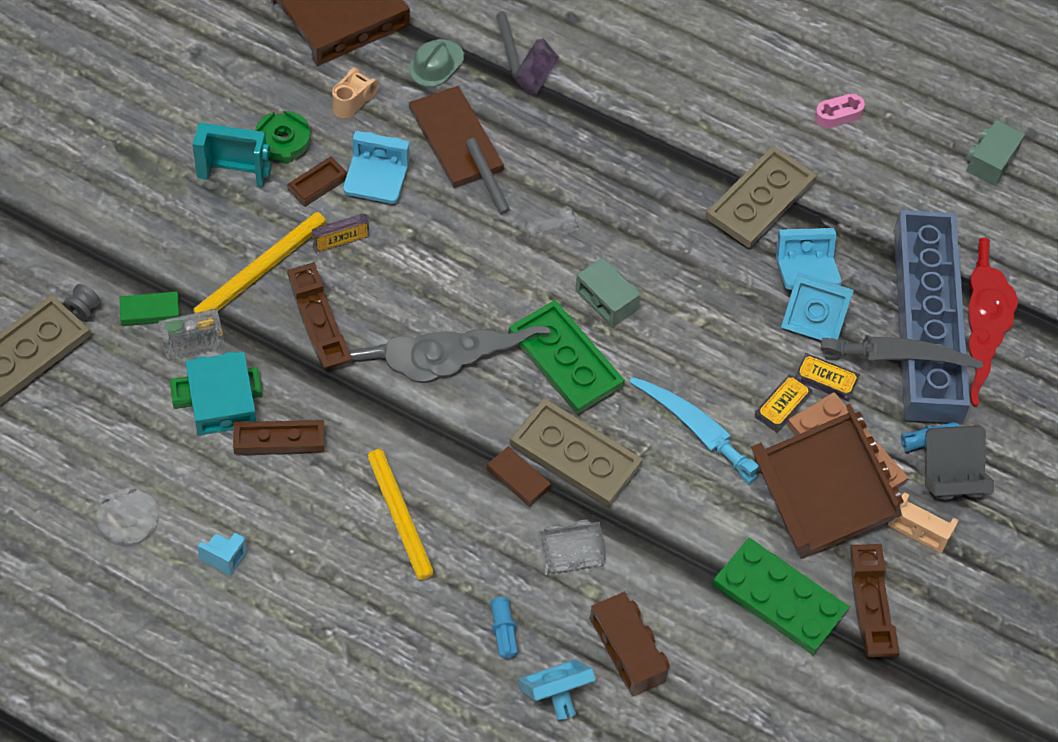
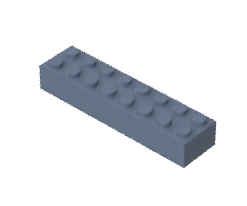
M900 210L894 228L900 338L929 342L966 354L956 213ZM901 360L904 420L963 424L970 407L967 366L927 360Z

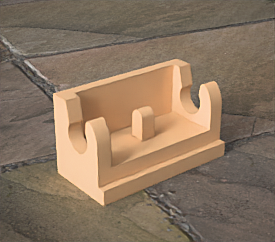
M904 492L902 495L904 503L900 504L902 516L889 521L888 526L942 554L959 520L953 517L949 523L908 502L910 495Z

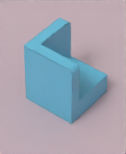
M234 533L230 540L215 534L208 544L201 541L197 546L199 560L230 576L247 553L246 539L237 533Z

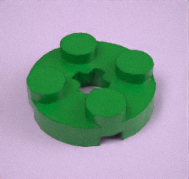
M284 111V114L275 115V112L269 113L256 126V131L265 132L266 144H270L269 158L278 160L283 164H289L293 162L294 158L301 156L308 149L311 142L307 121L301 115L292 111ZM285 133H288L287 138H278L277 134L284 135Z

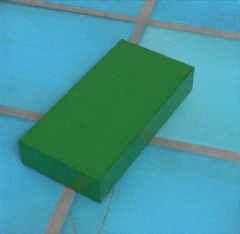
M178 292L119 296L121 326L180 321Z

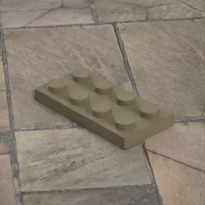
M772 146L706 212L705 218L750 249L816 181L817 174L775 146Z
M50 295L0 333V405L91 336L90 329L53 295Z
M545 398L510 439V446L607 507L612 504L641 467L643 461L636 454Z

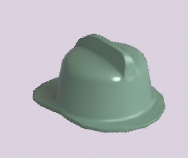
M439 39L424 43L418 48L409 65V73L412 79L419 85L425 87L441 85L461 66L464 61V52L458 44L449 40Z

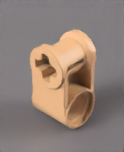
M356 67L352 68L333 87V113L337 117L344 119L354 116L367 101H370L375 96L379 88V81L361 74V70Z

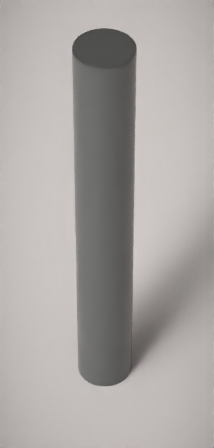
M501 11L496 14L512 76L514 79H519L523 76L507 14Z
M468 139L465 144L499 213L504 214L508 212L510 208L476 139Z

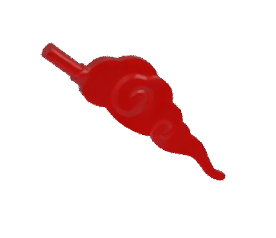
M985 237L979 239L978 261L976 262V269L973 270L969 279L972 295L968 306V319L972 333L969 337L968 348L970 356L983 363L982 368H975V378L970 390V401L974 407L979 405L978 392L990 373L991 359L995 354L996 348L1002 343L1004 333L1012 327L1014 312L1018 304L1016 292L1007 283L1003 273L990 266V240Z

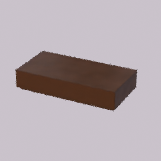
M330 156L289 182L287 188L306 207L345 182L348 172Z
M509 446L487 464V470L529 507L551 488V483Z

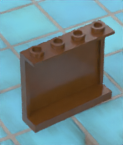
M271 0L272 5L280 4L312 49V60L317 67L410 26V8L404 0Z
M851 404L846 405L847 414L767 449L764 448L762 442L751 446L755 460L759 465L801 559L902 516L900 504H903L904 501L897 486L891 488L887 480L891 478L889 469L885 461L879 463L875 455L879 453L878 447L872 436L866 437L863 429L867 428L860 411L854 413Z

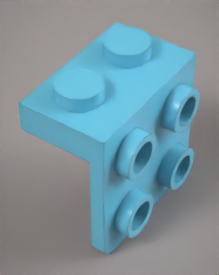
M355 131L353 136V158L343 186L344 193L349 196L395 204L398 201L410 162L409 141L396 137L375 135L371 132Z
M834 228L778 230L776 261L785 288L793 290L798 272L841 286L842 280L834 260L836 231Z

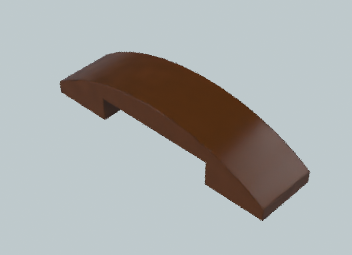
M315 262L287 270L302 321L323 369L327 370L352 362L344 337L340 335L326 299L324 285Z
M882 544L851 545L850 555L854 601L861 639L867 657L899 656L900 651L896 627L891 622L884 581L886 568Z

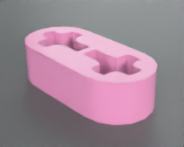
M846 94L823 101L817 106L815 121L824 128H832L856 121L863 114L865 102L857 94Z

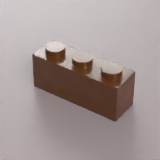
M624 591L591 605L589 619L628 691L634 697L666 683L670 665L666 655L663 652L659 653L654 644L655 637L650 627L643 625L637 603L634 600L630 601Z

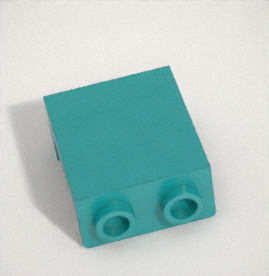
M199 122L192 144L197 178L208 180L211 168L217 167L256 173L257 186L263 187L265 177L269 178L272 170V162L268 161L270 144H266L265 132Z
M244 351L237 353L227 352L223 355L212 357L201 356L185 361L197 436L232 431L234 422H256Z

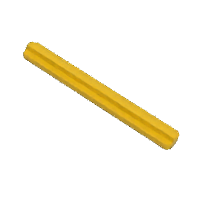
M382 449L370 451L368 453L369 463L417 579L420 581L429 579L433 576V568Z

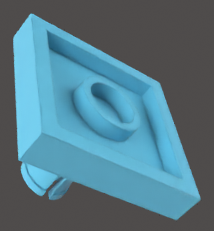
M798 272L781 328L821 341L822 338L838 340L854 290Z
M574 659L518 678L517 681L520 691L535 701L551 696L556 719L562 720L567 718L566 714H569V717L576 714L569 689L596 681L591 667Z

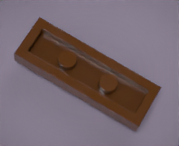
M324 420L234 422V454L324 452Z

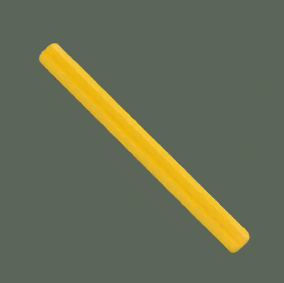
M319 212L313 213L193 309L195 317L201 322L209 319L326 225L325 217Z

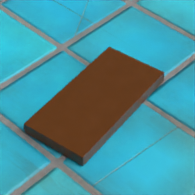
M459 85L409 102L411 113L453 188L482 178L465 144L470 138L476 139L492 174L504 171V164Z

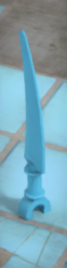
M638 378L630 379L632 385L660 402L685 423L710 452L717 448V453H722L733 463V468L738 470L739 475L748 485L758 479V475L755 472L759 470V465L752 459H747L745 455L739 454L730 445L731 442L728 439L731 435L707 414L668 390Z

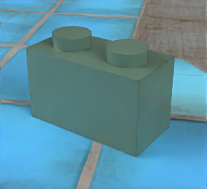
M995 120L990 129L984 128L978 140L980 144L978 146L973 145L966 158L970 161L966 172L996 187L1018 153L1025 133Z
M603 257L577 274L575 291L612 328L638 311L640 301L639 290L633 283H628L621 276L618 268L613 264H609Z

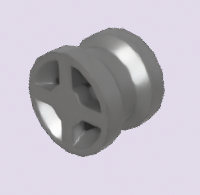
M78 284L73 289V295L67 297L63 305L79 320L85 321L91 314L90 310L96 308L100 303V298L89 287Z

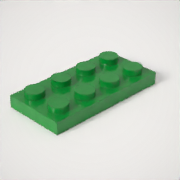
M556 300L509 326V334L533 326L550 328V334L533 335L518 345L577 415L624 387V378Z
M748 537L714 578L712 584L813 656L850 608L849 605L750 537Z

